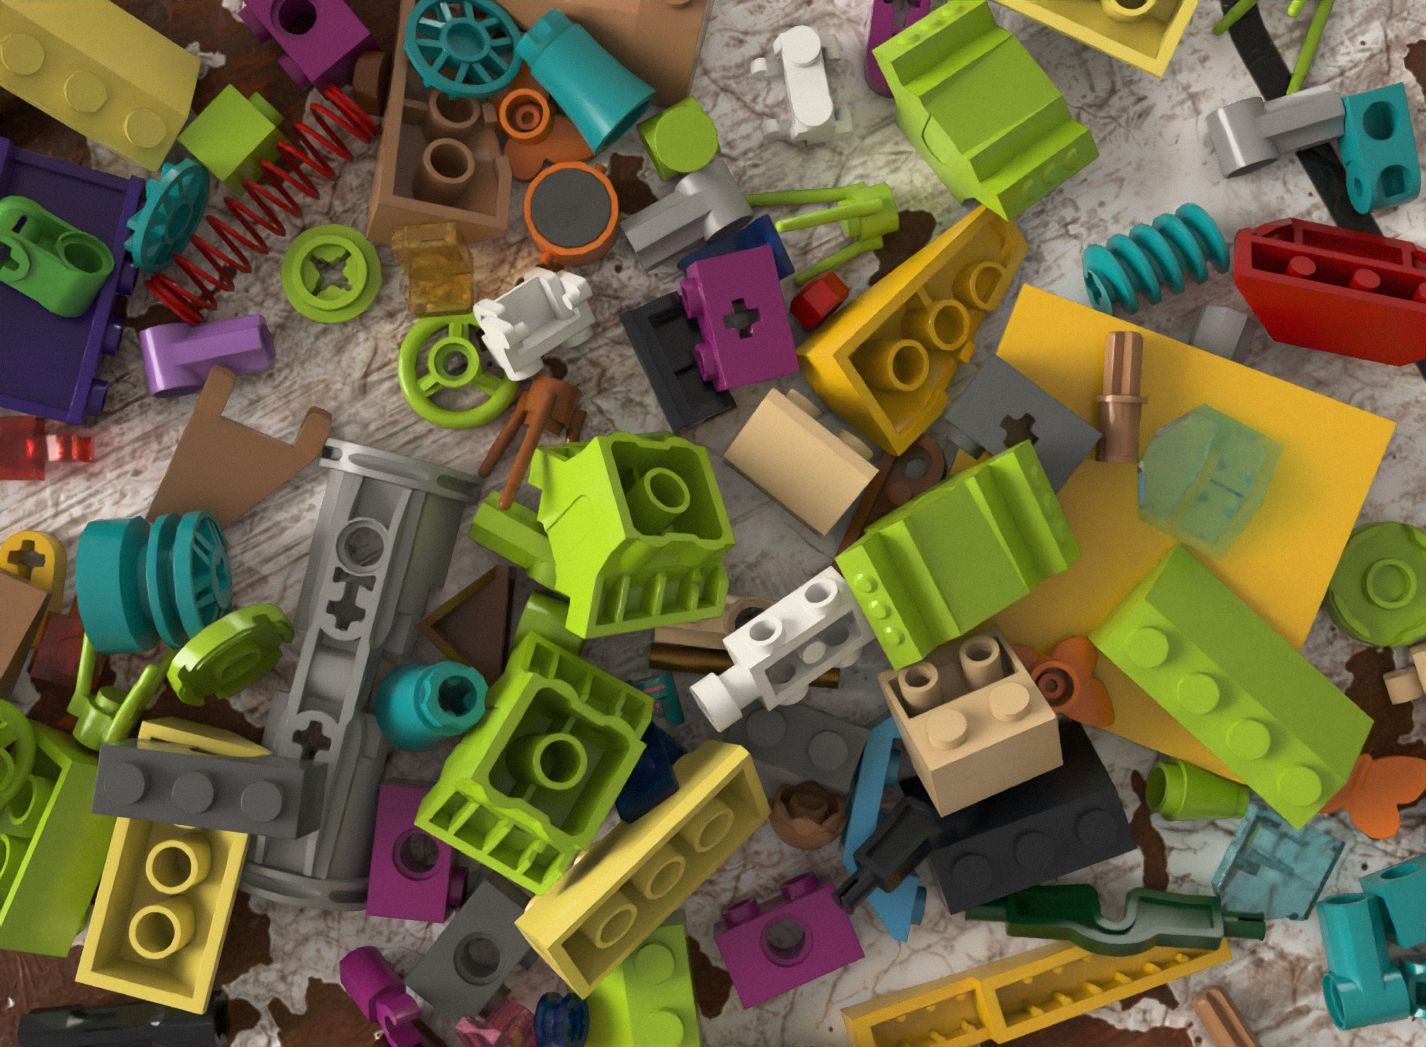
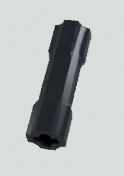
M223 990L212 991L207 1011L202 1015L152 1001L91 1007L76 1004L31 1009L29 1014H22L17 1037L19 1047H222V1045L227 1044L230 1029L228 1000Z

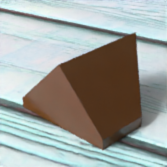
M494 566L414 625L450 661L461 663L467 667H474L483 676L488 690L504 673L509 659L517 567Z

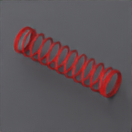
M329 84L328 89H324V95L345 116L350 124L320 104L311 103L310 110L316 121L337 146L301 122H293V129L296 135L322 167L290 144L282 140L275 141L278 152L307 187L265 159L258 160V165L262 172L292 208L248 178H241L243 188L276 227L229 196L223 197L225 205L247 229L260 247L212 215L206 216L208 224L229 246L244 266L232 260L199 236L189 234V240L217 270L228 286L207 274L182 255L171 253L172 259L199 287L211 304L196 297L160 271L154 272V275L150 276L151 280H146V286L150 291L191 326H201V323H205V317L186 298L207 310L217 311L218 309L214 296L193 272L224 291H235L232 279L209 252L242 273H252V266L224 231L255 252L269 255V248L264 240L237 209L272 233L286 237V230L282 223L254 190L292 216L303 218V211L269 169L304 194L315 200H320V193L296 165L285 149L327 179L337 181V175L301 130L321 142L345 161L354 163V156L331 130L318 111L334 120L365 144H371V139H377L376 134H381V129L334 84Z

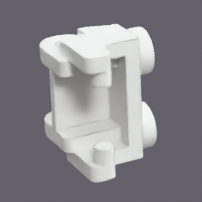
M795 26L785 33H780L773 42L775 57L781 56L780 61L766 64L765 58H757L750 62L751 77L754 80L784 77L792 121L778 124L777 119H769L763 122L761 130L765 140L791 138L792 143L806 140L807 145L851 137L855 134L850 107L836 109V121L834 118L833 103L829 93L822 55H824L826 64L836 63L841 60L835 34L820 36L818 35L817 26Z
M534 267L524 274L523 283L494 301L484 298L473 306L474 315L485 332V335L481 337L496 365L504 368L508 378L512 381L529 378L540 371L543 367L541 356L556 346L570 348L587 341L593 335L591 324L595 322L587 299L593 296L589 283L585 278L564 270L554 273L541 267Z

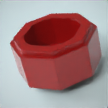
M833 271L823 272L807 281L796 292L790 303L788 315L805 333H811L848 299L850 289Z

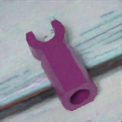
M367 945L356 948L348 953L339 962L341 984L369 1022L381 1024L391 1047H411L422 1042L421 1034L411 1021L420 1017L421 1011L412 996L406 994V985L377 947Z

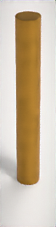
M651 643L649 669L709 675L713 672L716 676H719L734 666L729 653L725 651ZM832 667L809 683V686L838 689L840 668Z

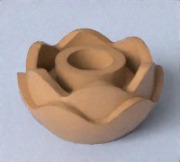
M813 781L803 782L797 786L783 783L778 787L774 799H768L772 812L769 814L768 819L772 829L784 843L797 849L817 850L832 843L843 832L848 820V815H844L842 797L837 794H828L821 785Z

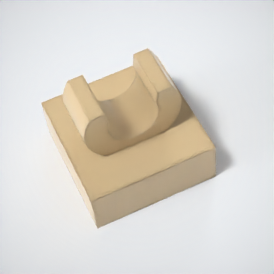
M1426 641L1408 646L1414 663L1413 667L1401 668L1382 674L1392 705L1408 702L1424 695L1426 698Z

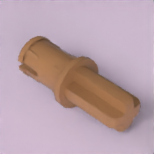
M1113 331L1109 332L1106 336L1102 395H1094V402H1099L1098 431L1103 434L1097 442L1095 461L1139 463L1142 404H1148V397H1140L1143 338L1138 332Z

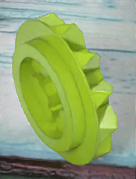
M322 224L312 227L301 233L291 243L284 255L281 266V282L284 293L291 305L299 313L311 320L324 325L342 322L352 323L355 317L365 310L373 308L374 299L379 288L384 285L381 257L373 244L366 240L362 233L349 226ZM317 258L325 264L327 262L334 267L339 265L342 260L345 261L347 265L342 273L348 279L347 283L352 286V289L348 292L344 287L340 289L332 284L325 291L322 290L321 286L325 278L319 272L320 268L313 263L314 260Z

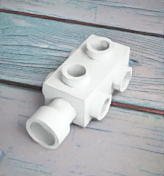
M830 566L724 638L722 641L734 666L718 677L711 672L692 685L689 690L708 721L720 733L742 718L740 710L756 699L768 711H771L778 705L786 706L799 702L806 696L809 683L832 667L844 668L854 664L861 656L862 647L873 640L876 635L846 579Z

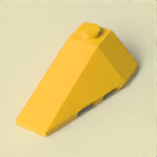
M981 204L832 315L796 349L800 370L823 405L891 456H900L942 414L951 397L945 393L959 365L969 363L977 347L972 343L973 338L987 312L998 308L1029 249V245L1015 221L1008 222L984 204Z

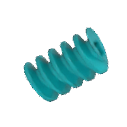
M1187 202L1176 209L1175 215L1169 213L1158 215L1153 219L1151 226L1143 223L1130 229L1128 237L1123 234H1116L1107 240L1105 247L1093 244L1086 248L1082 257L1085 288L1095 310L1115 317L1113 304L1118 302L1122 309L1131 316L1138 312L1136 293L1141 292L1145 299L1154 306L1161 302L1159 283L1164 282L1173 294L1178 295L1185 291L1184 272H1187L1195 283L1201 285L1208 281L1206 262L1209 261L1214 269L1223 275L1229 271L1230 255L1225 239L1213 219L1197 204Z

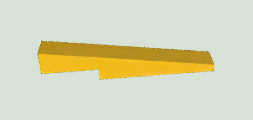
M1223 937L1218 950L1154 946L1141 954L1126 957L1095 954L1078 947L1070 940H1061L840 1009L851 1047H970L989 1039L997 1044H1002L1233 959L1226 937Z

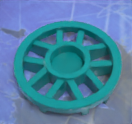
M421 0L415 5L408 17L404 33L403 50L408 54L415 69L424 78V86L429 88L433 85L439 90L448 93L447 99L455 101L457 96L462 98L488 97L490 100L494 99L499 92L511 85L518 74L523 60L515 50L522 39L516 24L500 6L491 0ZM458 3L460 4L461 17L453 18L448 4ZM472 7L481 10L492 18L480 22L475 21ZM435 8L438 21L423 18L425 13ZM501 29L507 35L505 38L493 40L489 36ZM416 33L433 40L416 38ZM511 52L510 67L499 55ZM423 57L435 59L436 61L430 66ZM448 65L457 70L454 81L440 74L445 66ZM483 67L497 76L498 79L493 81ZM465 76L475 85L462 84Z
M185 158L183 162L176 166L166 162L163 164L161 181L158 182L152 178L146 183L147 202L144 208L127 222V227L135 230V232L124 243V249L132 252L134 266L149 274H154V272L158 271L162 272L174 262L171 253L181 255L190 242L189 234H195L208 201L210 178L204 166L188 158Z

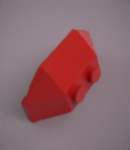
M1291 217L1264 223L1254 229L1247 227L1237 231L1234 237V284L1275 342L1397 367L1426 359L1425 248L1409 241Z

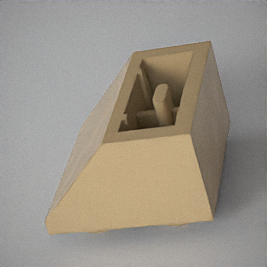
M773 387L725 452L723 462L819 538H823L879 471L868 462L874 453L848 431L842 430L836 437L818 423V418L822 412L799 392L790 389L784 396Z
M997 624L933 650L923 660L897 671L891 668L877 674L879 685L913 767L941 818L1063 765L1057 716Z

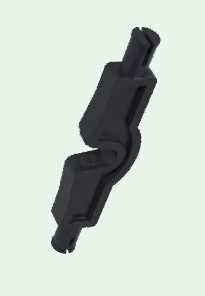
M912 796L901 798L877 830L854 852L853 858L857 870L836 891L831 893L832 899L840 909H845L847 914L852 915L877 887L886 893L893 892L933 850L947 847L971 831L985 810L987 798L942 818L934 805Z

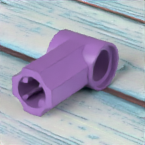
M260 314L196 327L191 326L189 323H170L150 327L138 333L150 396L153 398H172L201 392L214 365H221L233 370L236 373V377L275 369L276 353L273 338L265 317Z

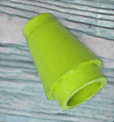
M1171 758L1168 762H1156L1150 769L1146 781L1145 796L1149 810L1153 813L1161 814L1162 818L1167 822L1241 819L1248 810L1250 795L1247 784H1240L1176 758Z

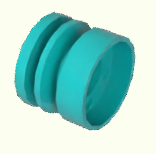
M191 511L184 514L182 518L177 513H166L157 516L152 527L141 516L97 519L88 522L82 532L76 555L75 586L79 614L85 634L96 651L104 655L148 652L157 646L160 637L164 644L173 650L182 649L187 642L204 628L231 613L232 577L229 554L224 533L217 518L210 511Z

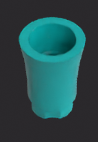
M554 8L543 15L525 33L515 49L531 68L530 74L552 96L574 123L594 155L601 154L617 142L643 116L658 95V91L630 72L607 52L580 23L574 24L558 8Z
M445 661L434 665L426 663L406 664L392 671L380 685L375 700L376 720L384 736L395 746L410 752L432 751L445 744L452 736L468 731L481 719L486 712L485 696L488 686L483 676L474 667H467L458 662ZM439 697H441L443 702L442 708L440 707L438 702Z

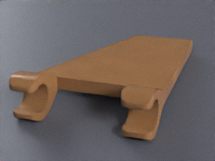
M214 365L209 372L145 520L154 524L157 516L166 513H177L182 518L184 514L191 511L208 510L217 518L222 531H224L318 457L332 429V414L319 407L311 406L302 421L294 444H288L221 415L234 388L236 373L221 365Z

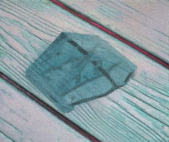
M1206 404L1193 408L1190 412L1156 430L1137 465L1138 519L1220 561L1260 508L1284 445Z
M1250 803L1211 881L1213 895L1220 898L1223 911L1264 912V920L1289 918L1293 921L1308 920L1315 902H1317L1346 843L1310 824H1306L1298 831L1270 805Z

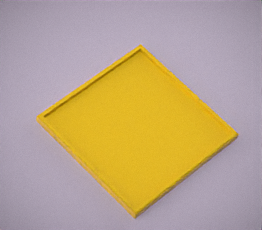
M1024 283L995 354L1097 431L1099 430V402H1094V395H1102L1106 336L1109 332L1133 331L1141 334L1143 350L1140 397H1148V404H1142L1139 463L1095 461L1096 443L1056 495L1082 552L1080 558L1069 569L1044 579L1031 593L962 636L938 645L934 650L997 624L1009 644L1024 645L1033 649L1040 656L1042 654L1049 655L1055 645L1064 639L1074 636L1087 638L1171 548L1178 543L1296 651L1301 653L1397 423ZM1026 416L1019 420H1010L1005 417L1001 422L1000 426L1008 433L1003 442L1008 449L1014 443H1021L1027 439L1031 441L1033 439L1025 431L1026 425L1029 423ZM958 447L947 477L958 470H965L992 458V456L985 451L977 461ZM1097 648L1098 660L1091 676L1101 680L1105 685L1115 715L1114 723L1111 726L1097 728L1176 759L1183 760L1240 784H1246Z

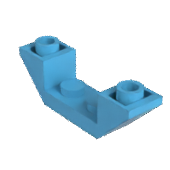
M890 709L865 725L870 732L851 781L845 815H848V820L841 833L838 848L840 858L851 875L857 870L853 858L854 852L877 830L888 816V813L879 812L883 788H894L898 776L901 751L891 747L893 738H902ZM915 870L893 892L886 893L877 887L867 897L894 940L907 942L910 925L920 926L923 919L927 889L924 886L918 885L920 877Z

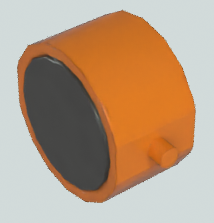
M579 161L559 162L542 170L530 183L523 201L524 220L538 249L542 253L539 259L540 262L547 266H550L553 260L568 267L587 266L602 259L616 244L621 230L619 226L621 211L617 194L610 180L605 175L606 167L599 163L593 168Z

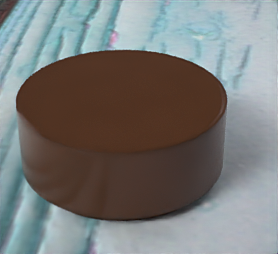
M365 49L358 56L353 76V101L367 115L383 117L392 57L388 52Z

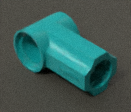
M1342 893L1326 896L1325 899L1315 902L1329 969L1322 976L1323 996L1335 1026L1339 1030L1345 1031L1407 1019L1410 1015L1409 995L1401 972L1390 961L1377 896L1371 893Z

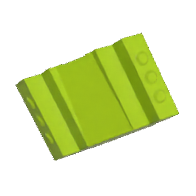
M950 0L872 50L895 98L896 116L894 123L960 205H963L970 198H975L1010 222L1100 156L1091 130L1071 117L1063 94L1017 37L996 24L987 0Z
M665 430L642 434L616 431L609 436L597 435L593 440L536 447L527 483L542 490L537 521L543 523L544 530L547 532L556 565L555 572L557 577L554 589L570 597L565 629L583 639H591L723 617L729 578L722 557L737 544L706 446L694 445L685 438Z
M1027 439L976 466L965 470H958L863 529L866 533L863 537L834 559L892 667L897 671L923 660L938 645L962 636L1031 593L1044 579L1069 569L1080 558L1082 552L1030 439Z
M530 631L510 653L505 672L487 691L485 696V714L467 731L462 741L457 744L454 751L445 760L439 781L421 800L414 825L542 897L564 875L577 850H588L647 745L640 741L651 722L654 698Z

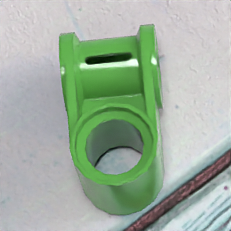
M9 196L0 201V252L5 244L11 247L4 260L0 261V281L36 300L50 312L64 317L83 315L89 309L113 271L115 260L110 249L97 237L78 230L46 211L33 200L22 196ZM22 216L26 217V223L17 234L12 229Z

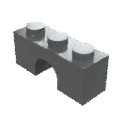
M139 738L102 743L100 745L91 813L297 840L320 829L328 762L265 754L253 757L212 755L198 752V746Z

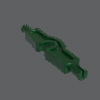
M1089 884L1035 885L1006 897L1004 896L965 910V921L1005 922V932L1011 937L1070 940L1086 951L1111 957L1141 954L1154 946L1218 950L1223 937L1259 939L1263 941L1266 931L1264 912L1223 911L1221 900L1216 896L1185 895L1142 887H1135L1127 893L1124 919L1117 922L1109 921L1102 915L1101 905L1098 901V892Z

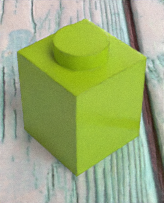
M231 84L177 137L180 143L240 197L247 192L241 184V178H248L256 182L264 174L258 165V160L265 159L274 164L281 156L275 146V141L282 140L292 145L277 128L285 118L258 92L255 91L247 100Z

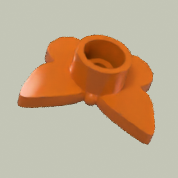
M523 60L518 74L511 85L499 92L494 99L490 100L488 98V102L494 103L498 123L495 127L496 131L503 132L504 137L507 139L503 155L508 156L512 175L518 181L530 183L545 169L547 161L554 165L559 162L574 161L585 163L594 159L597 155H594L574 123L567 117L556 114L557 106L551 104L552 96L530 74L531 68Z
M1074 636L1064 639L1055 645L1049 655L1042 654L1041 656L1033 649L1024 645L1010 644L1055 715L1061 713L1072 720L1095 727H1107L1114 723L1115 715L1108 691L1101 680L1091 676L1096 668L1098 652L1097 647L1088 638Z
M1360 753L1347 783L1317 813H1332L1341 808L1343 811H1348L1352 824L1366 836L1383 840L1393 837L1401 826L1397 804H1409L1415 801L1426 789V760L1403 755H1391L1372 759L1370 754L1363 753L1361 755Z

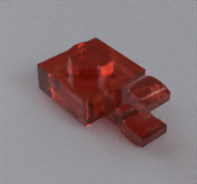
M0 417V481H45V462H94V437H79L76 434L45 435V418Z
M76 592L68 616L48 610L26 670L29 676L76 688L85 633L79 614ZM98 651L91 692H95L108 656Z

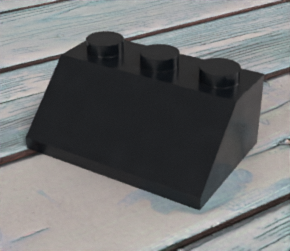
M1071 719L1058 724L1063 759L1062 766L988 797L985 810L971 831L957 842L947 847L933 850L926 857L940 900L951 915L1138 849L1116 787L1080 722ZM918 774L898 781L903 797L912 796L934 805Z

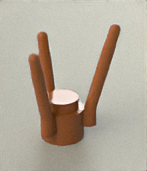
M535 374L530 390H521L515 410L478 470L481 478H487L502 458L521 425L523 424L528 428L498 503L501 510L507 511L511 508L542 434L559 438L562 428H565V443L579 442L580 432L587 415L586 411L577 408L582 394L580 389L561 380Z

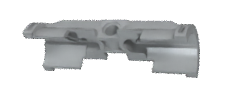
M327 438L318 466L331 470L310 546V558L292 623L294 628L307 632L291 692L275 689L260 745L273 752V756L308 760L310 743L301 740V732L314 728L317 721L323 724L322 735L332 738L331 747L318 750L314 757V761L328 762L320 829L297 840L252 834L238 890L268 900L299 907L328 911L366 910L369 874L380 790L378 787L390 741L384 736L378 726L376 715L367 712L382 651H387L403 656H413L419 630L414 625L422 620L430 587L444 588L465 503L478 506L484 478L416 458ZM371 528L381 536L384 550L381 558L375 564L363 567L352 560L349 554V542L357 531ZM342 570L354 576L376 577L373 589L367 585H359L356 606L365 609V617L362 621H351L348 630L342 627L343 616L334 613L336 601H348L354 583L340 582Z

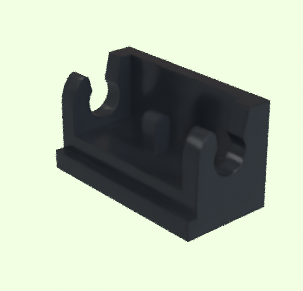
M678 291L664 295L632 311L629 310L619 315L622 326L674 435L681 436L738 408L729 389L715 392L712 380L705 382L702 379L695 353V345L703 342L700 328L695 318H688L682 296L679 295Z

